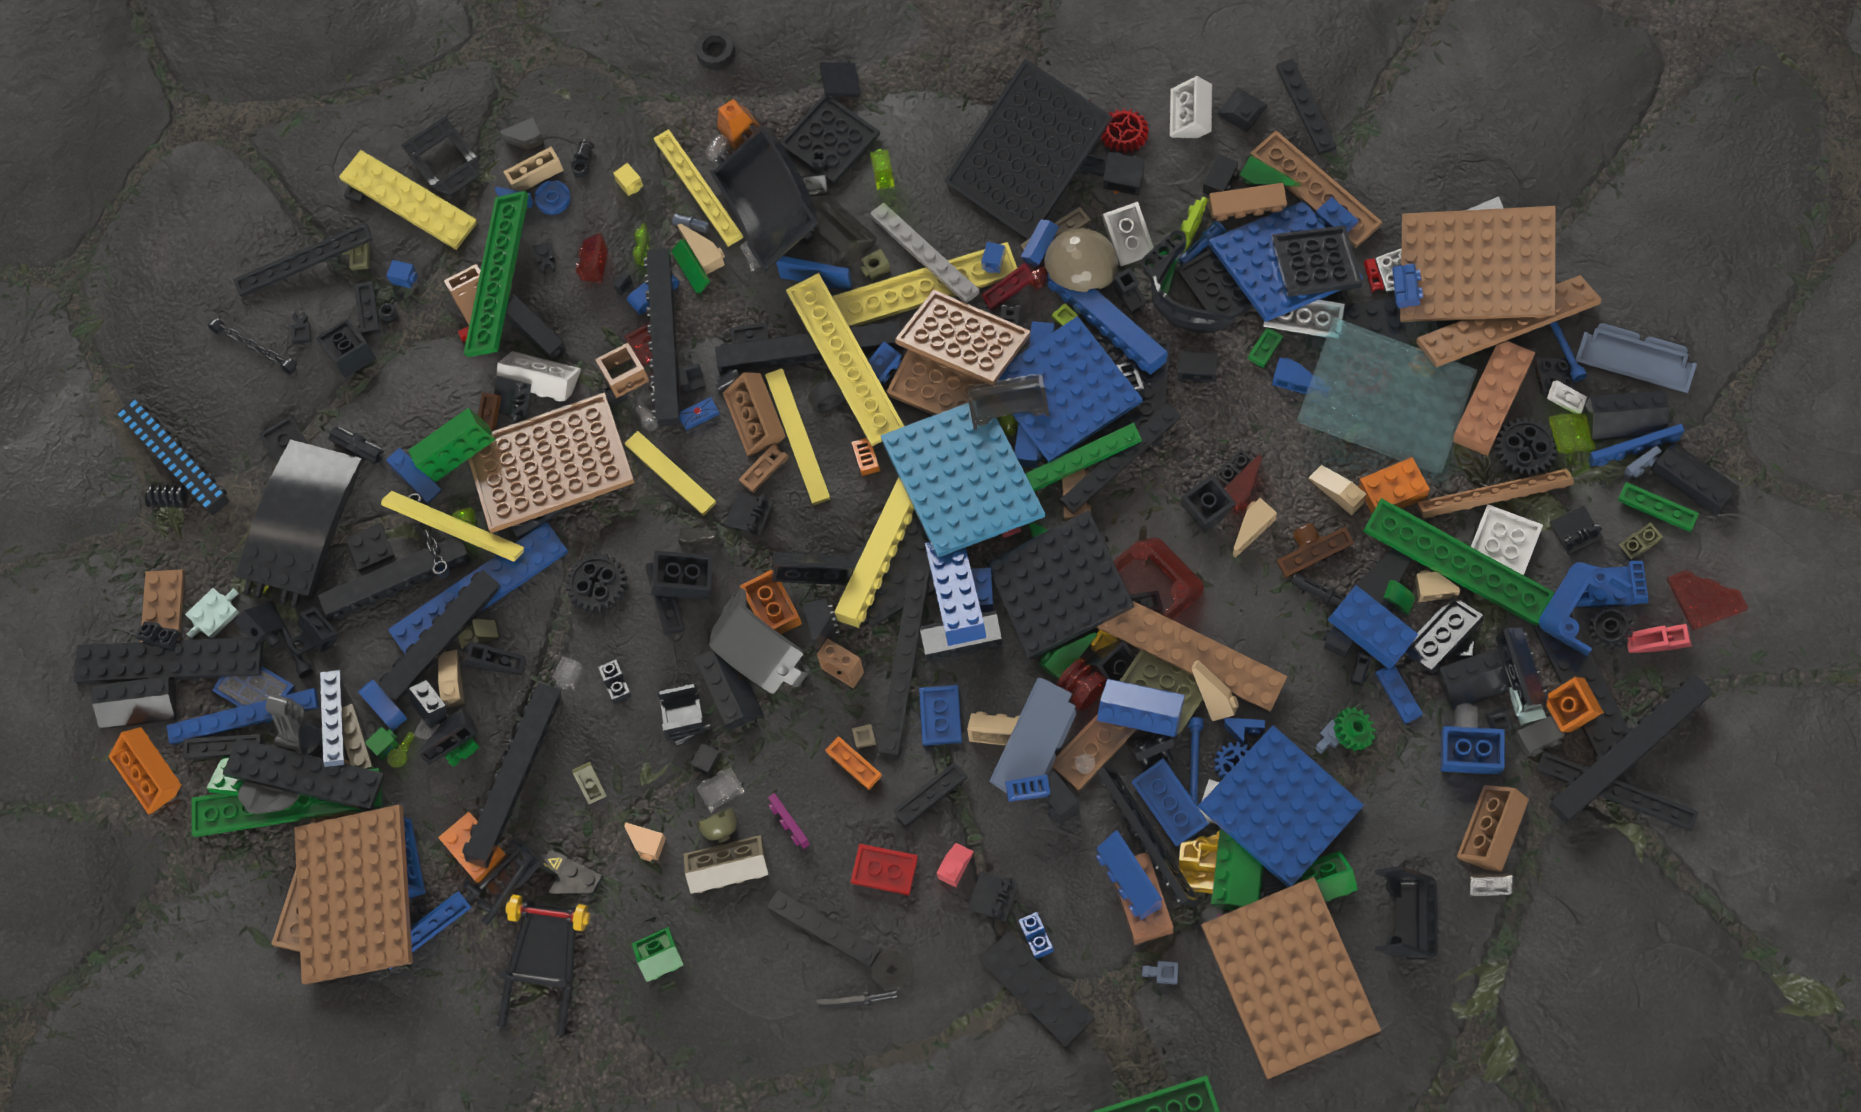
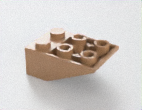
M477 264L444 280L450 295L468 325L470 324L480 275V269Z

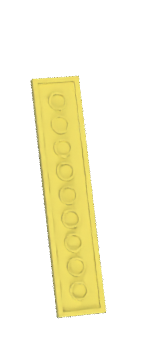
M1008 242L1001 244L1005 245L1006 254L1000 273H989L982 269L981 260L985 249L948 260L978 289L997 284L1017 269ZM925 267L832 297L850 327L861 326L919 308L933 290L950 297H955L956 295Z
M818 273L786 289L790 300L832 376L843 392L847 403L871 446L882 442L880 435L904 427L820 274Z

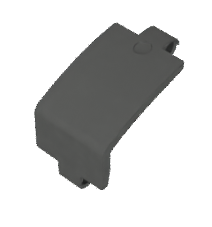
M741 588L737 594L730 598L722 610L721 617L712 628L709 644L711 649L737 671L771 694L776 692L783 681L794 687L800 686L810 672L809 667L799 661L803 655V650L752 613L746 607V591Z

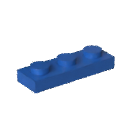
M1395 665L1391 669L1385 667L1376 672L1375 675L1404 725L1423 715Z

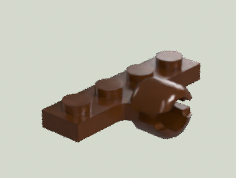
M1307 523L1293 532L1299 549L1278 559L1276 562L1283 576L1287 578L1352 546L1354 542L1346 527L1322 537L1318 534L1313 523Z

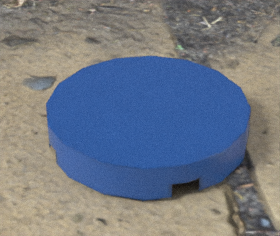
M546 181L535 192L536 206L545 214H559L570 204V191L560 181Z

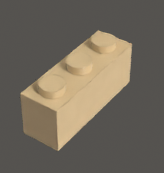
M549 147L503 172L512 190L522 192L562 172L563 168L553 148Z

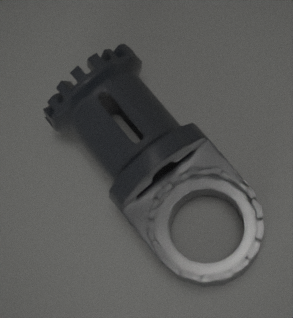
M585 139L579 141L578 151L574 154L571 164L573 174L578 178L585 177L588 174L589 155L591 150L594 149L593 142H588ZM579 165L585 167L582 171H576L575 169Z

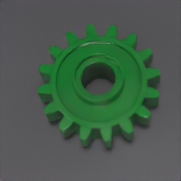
M1348 707L1338 713L1337 718L1334 719L1335 726L1333 729L1335 737L1346 749L1352 748L1353 751L1357 749L1361 751L1371 745V740L1375 739L1372 733L1376 729L1371 727L1374 722L1368 720V714L1363 715L1362 709L1357 712L1356 707L1352 709Z

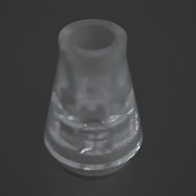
M645 404L638 405L636 412L643 428L648 431L655 430L658 424L656 420L653 421L652 411Z

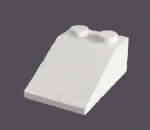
M1138 202L1101 214L1111 244L1116 250L1120 266L1143 259L1154 248Z

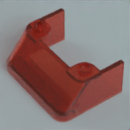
M1153 537L1137 541L1114 560L1118 572L1134 559L1145 560L1150 557L1174 582L1170 593L1176 602L1162 613L1163 616L1173 620L1202 595L1204 584L1160 538Z

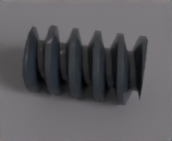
M150 484L145 494V505L154 508L158 506L161 508L166 506L168 508L173 506L175 508H186L188 505V494L184 490L183 485H180L177 490V486L173 484L170 490L168 484L164 486V489H162L161 484H158L156 489L154 484Z

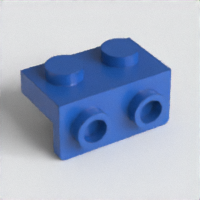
M1332 197L1316 211L1317 220L1325 228L1345 225L1348 233L1358 224V219Z
M883 341L868 362L879 382L884 384L890 377L889 371L892 368L896 369L902 360H900L901 354Z

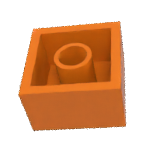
M1574 677L1548 693L1546 705L1561 732L1572 733L1604 713L1585 678Z

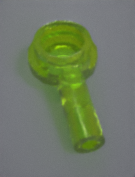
M409 731L399 749H394L388 754L387 761L390 766L394 768L404 766L407 761V754L405 752L415 737L414 733Z

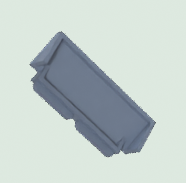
M1604 323L1599 324L1595 328L1593 335L1587 332L1583 333L1576 357L1577 362L1688 393L1697 364L1687 362L1689 356L1687 354V347L1654 337H1647L1644 342L1639 340L1640 335L1636 332Z
M1037 678L989 782L1007 793L1006 781L1049 775L1056 759L1054 752L1056 748L1062 746L1076 716L1075 705L1068 702L1072 693L1042 678ZM1038 782L1039 791H1041V783ZM1030 783L1031 793H1034L1033 783ZM1021 784L1023 794H1026L1025 785ZM1013 785L1014 794L1016 796L1018 795L1017 786Z

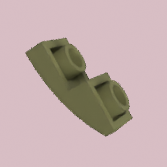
M1650 522L1636 534L1634 532L1621 542L1619 546L1632 560L1661 541L1663 536Z

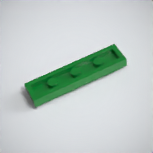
M1627 482L1617 500L1688 532L1692 531L1699 515L1698 512Z

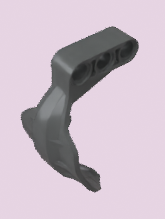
M274 694L269 695L266 702V710L272 715L279 731L272 747L302 754L298 731L304 717V708L291 698ZM244 781L239 790L238 799L248 812L258 814L284 810L293 805L300 794Z

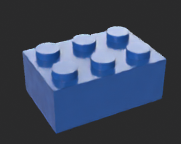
M1443 726L1441 731V772L1502 774L1504 770V729Z

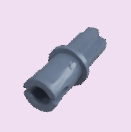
M675 214L673 217V225L678 226L682 224L691 230L704 233L709 229L708 222L694 219L692 216L689 218Z

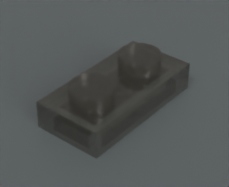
M1511 873L1470 874V896L1511 895Z

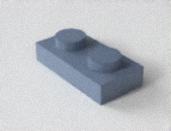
M1655 446L1627 466L1623 475L1628 480L1633 476L1639 477L1645 471L1644 468L1647 466L1652 467L1656 464L1662 451L1658 446Z

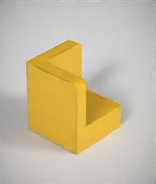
M1099 630L1091 643V650L1096 652L1120 639Z

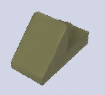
M473 619V625L466 627L458 636L462 649L470 641L483 644L500 639L495 620Z
M590 762L572 770L588 804H592L607 796Z

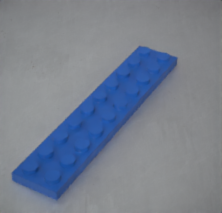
M545 522L515 543L523 546L524 552L514 562L499 555L495 556L389 628V632L404 654H406V649L412 643L415 644L420 639L418 637L425 629L428 630L433 625V619L437 615L441 616L443 614L445 606L459 596L458 592L463 586L467 587L471 583L470 579L476 572L480 573L483 569L502 587L480 611L482 612L567 554L568 550L549 524Z

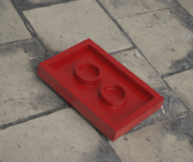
M859 844L851 884L910 896L918 855Z

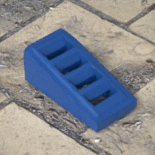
M1047 775L1005 782L1008 802L1043 798L1050 795ZM1038 782L1041 783L1042 791H1039ZM1030 783H1033L1034 793H1031ZM1021 784L1025 785L1026 794H1023ZM1013 785L1017 786L1018 795L1016 796L1014 794Z

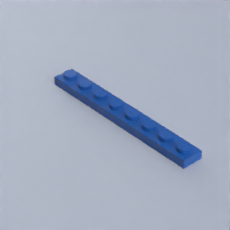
M314 688L282 696L294 700L304 708V712L319 708L317 691ZM267 700L169 724L167 725L169 744L174 745L182 743L184 739L202 738L274 719L267 712Z

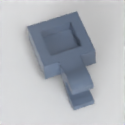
M1333 719L1319 734L1322 740L1316 745L1315 750L1320 754L1329 745L1335 748L1339 744L1333 729L1335 726Z
M1158 961L1157 967L1143 966L1142 977H1156V983L1177 985L1178 963Z

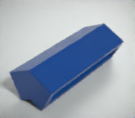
M1040 220L1021 255L1025 263L1031 264L1034 267L1040 264L1059 226L1049 220Z

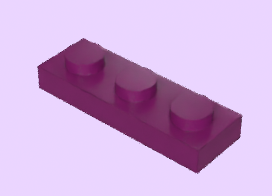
M773 793L768 797L770 810L774 815L779 814L781 817L779 822L785 830L789 829L792 835L790 837L795 845L798 846L800 844L803 849L810 845L808 839L776 794Z

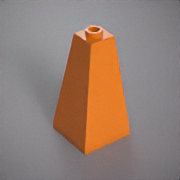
M732 99L718 108L717 129L735 151L745 142L741 134L745 131L751 136L753 133L750 130V126L754 124L759 128V123L746 107Z

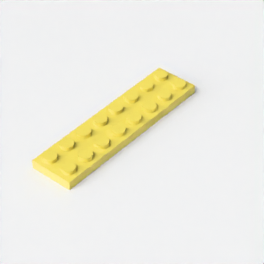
M362 150L359 151L339 176L341 181L455 250L458 249L478 223L475 218Z

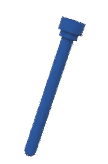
M1558 322L1550 323L1571 367L1570 376L1573 382L1585 379L1587 373L1581 365H1578Z
M1192 717L1188 721V728H1190L1191 732L1190 796L1198 806L1199 732L1204 727V719Z

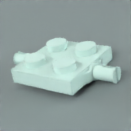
M212 588L185 614L194 625L186 634L193 639L201 632L213 639L239 614L231 602L239 593L233 588L224 596Z

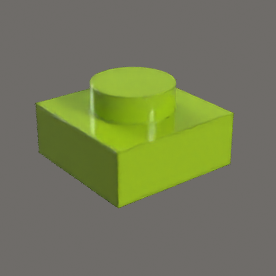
M1065 303L1052 314V319L1062 327L1078 315Z

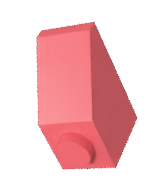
M955 843L946 854L937 871L938 879L956 887L974 851Z

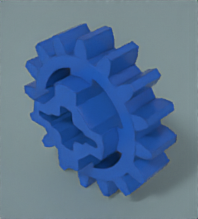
M1230 742L1229 748L1222 746V752L1217 751L1216 756L1218 758L1214 759V764H1217L1215 771H1220L1218 778L1225 777L1228 774L1225 769H1228L1229 772L1232 770L1234 761L1239 762L1243 758L1241 754L1246 755L1248 752L1246 744L1240 747V742H1237L1236 746H1233Z

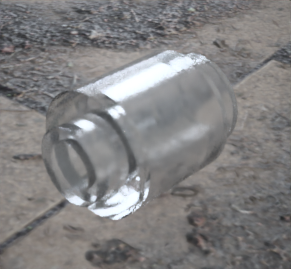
M718 134L716 137H713L705 150L708 160L715 162L718 156H724V150L729 148L728 144L730 143L725 136Z

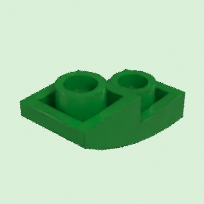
M1389 580L1383 598L1391 602L1394 608L1409 615L1415 600L1414 594L1397 581Z

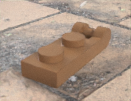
M773 444L740 477L739 482L754 493L781 464L788 460L789 455L781 452L779 447ZM772 456L777 457L775 460L771 459Z

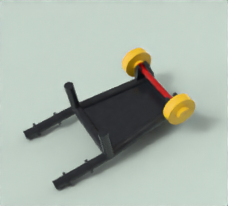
M512 895L510 901L506 904L508 920L518 922L521 915L523 919L508 970L499 972V977L505 979L503 993H501L503 996L500 1013H497V1016H499L497 1026H506L507 1017H509L510 997H513L511 995L513 980L564 988L562 1002H559L561 1004L559 1021L556 1022L558 1024L556 1035L564 1036L565 1028L568 1026L566 1022L569 1005H572L570 998L573 986L575 931H584L586 925L589 924L590 913H588V906L578 904L576 908H567L531 901L523 903L522 896Z

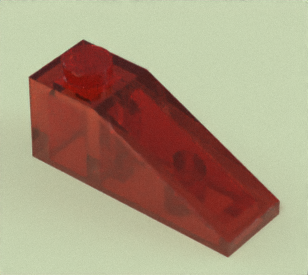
M1260 454L1224 488L1236 502V505L1231 509L1235 514L1240 510L1244 511L1250 504L1249 501L1262 463V456Z

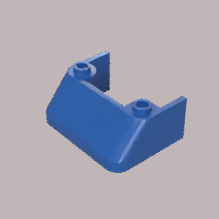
M1577 562L1572 565L1539 619V626L1544 632L1583 655L1588 656L1592 648L1575 638L1579 631V624L1576 620L1569 617L1572 610L1589 584L1596 588H1603L1609 583L1624 593L1628 592L1632 584L1604 568Z

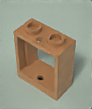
M629 343L595 359L616 398L649 382L643 366ZM629 359L633 360L636 365L635 368L614 379L611 378L608 373L609 369Z
M827 638L817 653L821 669L854 688L864 674L861 659Z

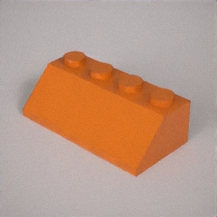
M141 727L121 732L108 757L148 815L152 814L175 797L181 787V783Z

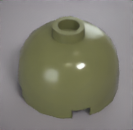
M732 807L715 813L707 819H701L696 824L703 837L711 841L718 840L721 843L730 839L729 835L737 827V818Z

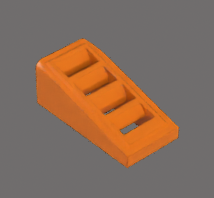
M864 438L851 442L862 477L879 472L880 469L876 455L868 439ZM868 444V446L857 449L859 445ZM868 449L870 450V452H866V453H863V454H860V455H859V452H862V451H865V450H868ZM871 455V458L861 460V458ZM873 461L872 464L863 466V464Z

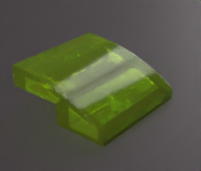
M1562 414L1549 417L1558 452L1572 454L1576 451L1592 452L1596 449L1594 441L1591 440L1586 414Z

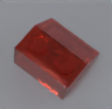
M597 233L585 239L583 246L579 248L580 262L576 264V274L579 275L581 281L599 283L603 281L608 249L602 233Z

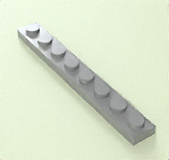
M882 203L870 213L871 218L964 303L967 304L979 294V289L885 203Z

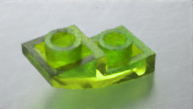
M644 223L641 224L640 228H637L634 234L637 246L633 250V257L636 264L641 266L644 264V257L647 256L649 248V233Z

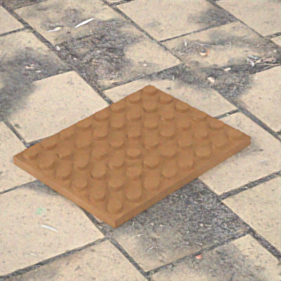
M1556 206L1402 214L1401 265L1415 264L1416 268L1420 269L1422 280L1418 281V284L1423 289L1424 298L1420 299L1421 304L1418 306L1400 309L1401 322L1556 316Z
M605 392L492 431L495 441L468 459L490 533L635 483Z
M395 805L294 827L302 984L307 985L412 964L403 806Z
M1314 877L1201 924L1266 1079H1270L1381 1031Z

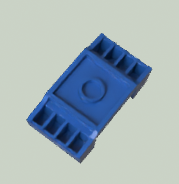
M1629 561L1627 567L1604 568L1632 584L1627 593L1622 592L1609 583L1603 588H1596L1589 584L1575 607L1602 608L1648 603L1643 561Z

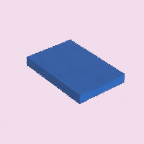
M958 685L919 688L923 746L962 743Z

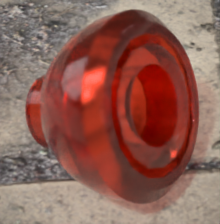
M1045 266L1033 269L1032 272L1036 279L1028 285L1035 287L1036 290L1046 286L1047 269Z

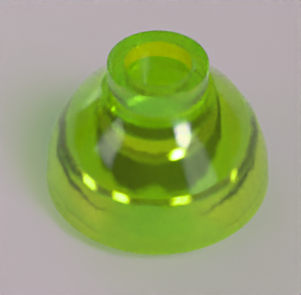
M1009 411L1001 412L997 420L1005 436L1016 434L1018 422Z
M471 508L457 510L451 515L473 526L476 525L475 511Z

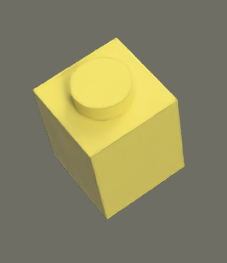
M628 163L613 173L616 182L628 196L638 192L643 186L640 176Z

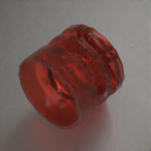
M1083 658L1078 659L1069 666L1056 683V686L1073 694L1070 702L1080 711L1085 710L1098 698L1107 682V679L1098 671L1090 675L1092 666L1090 664L1086 665L1087 663Z

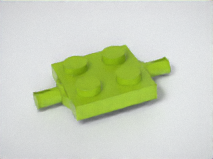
M1201 197V200L1196 199L1194 206L1190 205L1187 213L1189 217L1181 225L1180 231L1186 235V249H1189L1202 221V215L1209 200L1206 197Z

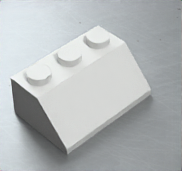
M1196 76L1172 88L1170 100V137L1199 138L1210 133L1212 84Z

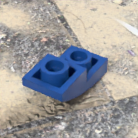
M1037 912L1018 920L1035 959L1054 952Z

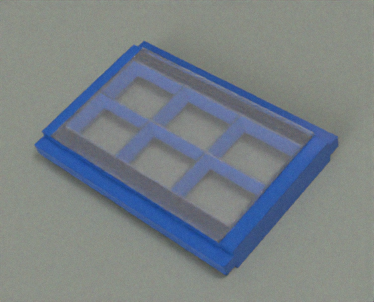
M262 667L261 675L221 677L212 691L240 707L267 700L271 694L278 696L291 694L295 686Z

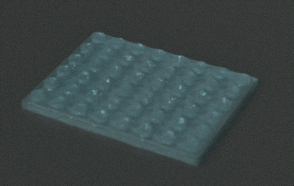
M1334 317L1296 422L1401 461L1413 457L1418 467L1441 475L1477 370L1454 361L1435 367L1422 349Z

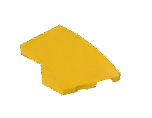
M1220 831L1206 838L1202 836L1196 840L1181 843L1179 869L1194 892H1213Z

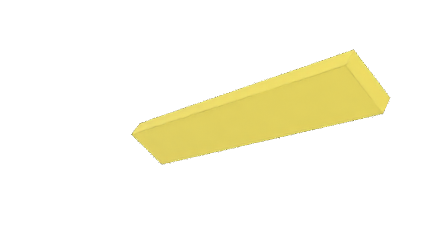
M639 431L624 443L629 450L703 516L716 504V500Z

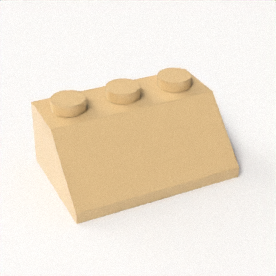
M985 712L971 713L967 729L969 742L1006 745L1020 716L1011 718L1005 714L992 716Z

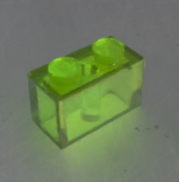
M877 150L870 153L876 188L893 187L894 180L888 150Z

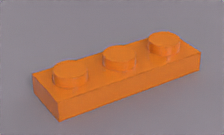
M839 736L825 750L830 757L868 790L882 777V774Z

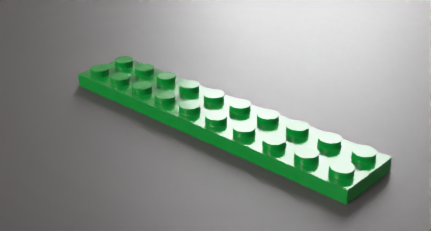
M526 191L495 197L464 349V355L467 357L494 353L499 350L529 194Z
M1382 498L1363 530L1364 533L1536 626L1539 625V619L1555 593Z
M380 768L369 769V770L381 772V769H380ZM382 785L373 809L383 807ZM218 793L192 798V836H206L363 811V809L299 795L294 804L284 810L254 814L246 810L238 796Z

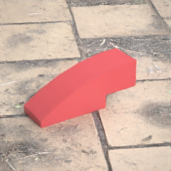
M1687 624L1671 627L1664 625L1632 632V638L1627 637L1629 653L1658 652L1692 647Z

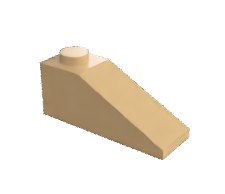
M682 224L678 225L682 238L688 243L706 275L724 266L723 258L725 255L720 247L717 249L710 240Z
M1322 465L1308 478L1351 516L1365 502V492L1350 480Z
M1261 498L1256 502L1252 501L1246 508L1247 511L1233 549V556L1235 558L1276 520L1277 512Z
M457 649L446 651L438 658L439 692L446 708L465 704Z
M1199 660L1195 661L1191 669L1211 720L1216 721L1234 716L1238 707L1236 696H1233L1231 690Z

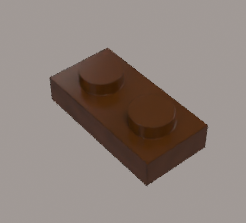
M482 392L478 416L488 424L492 432L496 430L501 395Z

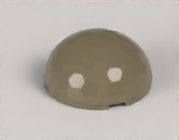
M1076 228L1059 234L1051 242L1046 251L1044 264L1049 277L1058 285L1073 291L1088 292V289H1102L1113 281L1114 276L1117 274L1118 258L1114 246L1101 233L1091 229Z

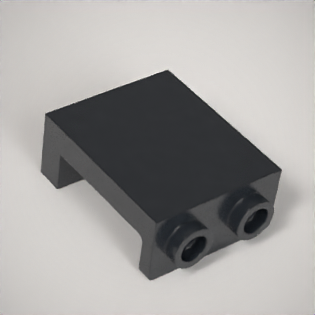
M687 684L682 687L665 689L658 692L663 717V732L667 741L705 733L700 697L696 684Z

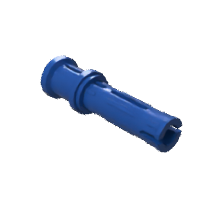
M1214 220L1212 226L1201 233L1199 240L1178 258L1179 263L1184 265L1196 258L1208 246L1209 239L1226 232L1225 227L1219 221Z

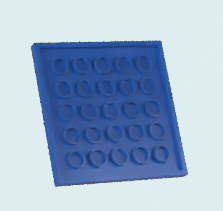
M1304 201L1287 207L1281 212L1270 214L1209 239L1208 245L1265 322L1338 292L1330 291L1287 297L1271 237L1272 234L1325 228Z
M1078 316L1014 357L994 386L989 384L1048 463L1067 453L1143 402L1142 397Z
M1272 726L1198 805V808L1289 888L1293 886L1364 805L1275 726Z

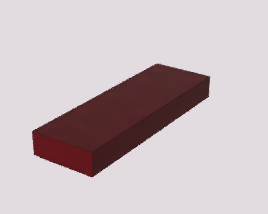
M1023 263L983 293L982 297L989 309L993 311L1035 280L1036 277L1029 265Z

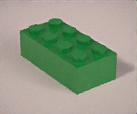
M468 407L410 448L408 452L415 466L436 482L495 441V438L488 424Z

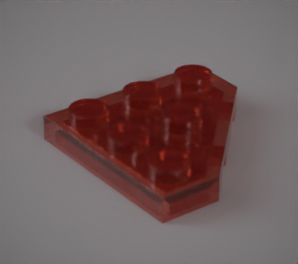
M1685 570L1666 579L1692 631L1748 610V606L1739 590L1729 589L1708 578L1703 579L1693 575L1690 571Z

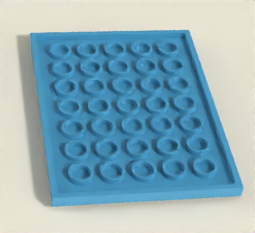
M986 397L880 435L881 441L938 558L1045 517V512Z

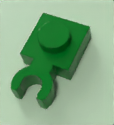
M472 737L453 751L447 753L445 758L449 760L448 763L452 767H455L461 758L467 759L480 747L474 737Z

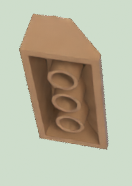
M1283 183L1210 193L1207 202L1211 218L1217 219V221L1227 220L1228 217L1232 216L1243 218L1246 217V214L1252 213L1254 216L1262 215L1265 211L1278 213L1283 211L1287 205Z
M743 373L723 392L747 456L768 450L770 446L779 444L786 437L760 373Z
M1484 785L1457 858L1485 870L1502 872L1529 799L1516 788Z

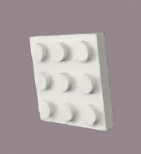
M1487 504L1471 547L1524 575L1543 525Z

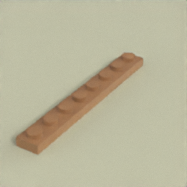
M1568 469L1424 500L1417 502L1423 518H1432L1440 514L1453 513L1454 511L1489 505L1498 501H1507L1516 497H1525L1534 493L1565 488L1566 486L1574 485V480Z

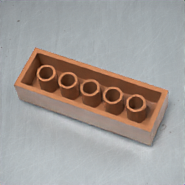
M1503 341L1496 345L1454 433L1452 442L1485 456L1489 455L1498 432L1530 368L1535 352L1508 341Z

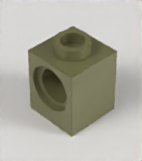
M881 249L861 259L862 266L860 268L864 276H868L871 281L891 271L890 264Z

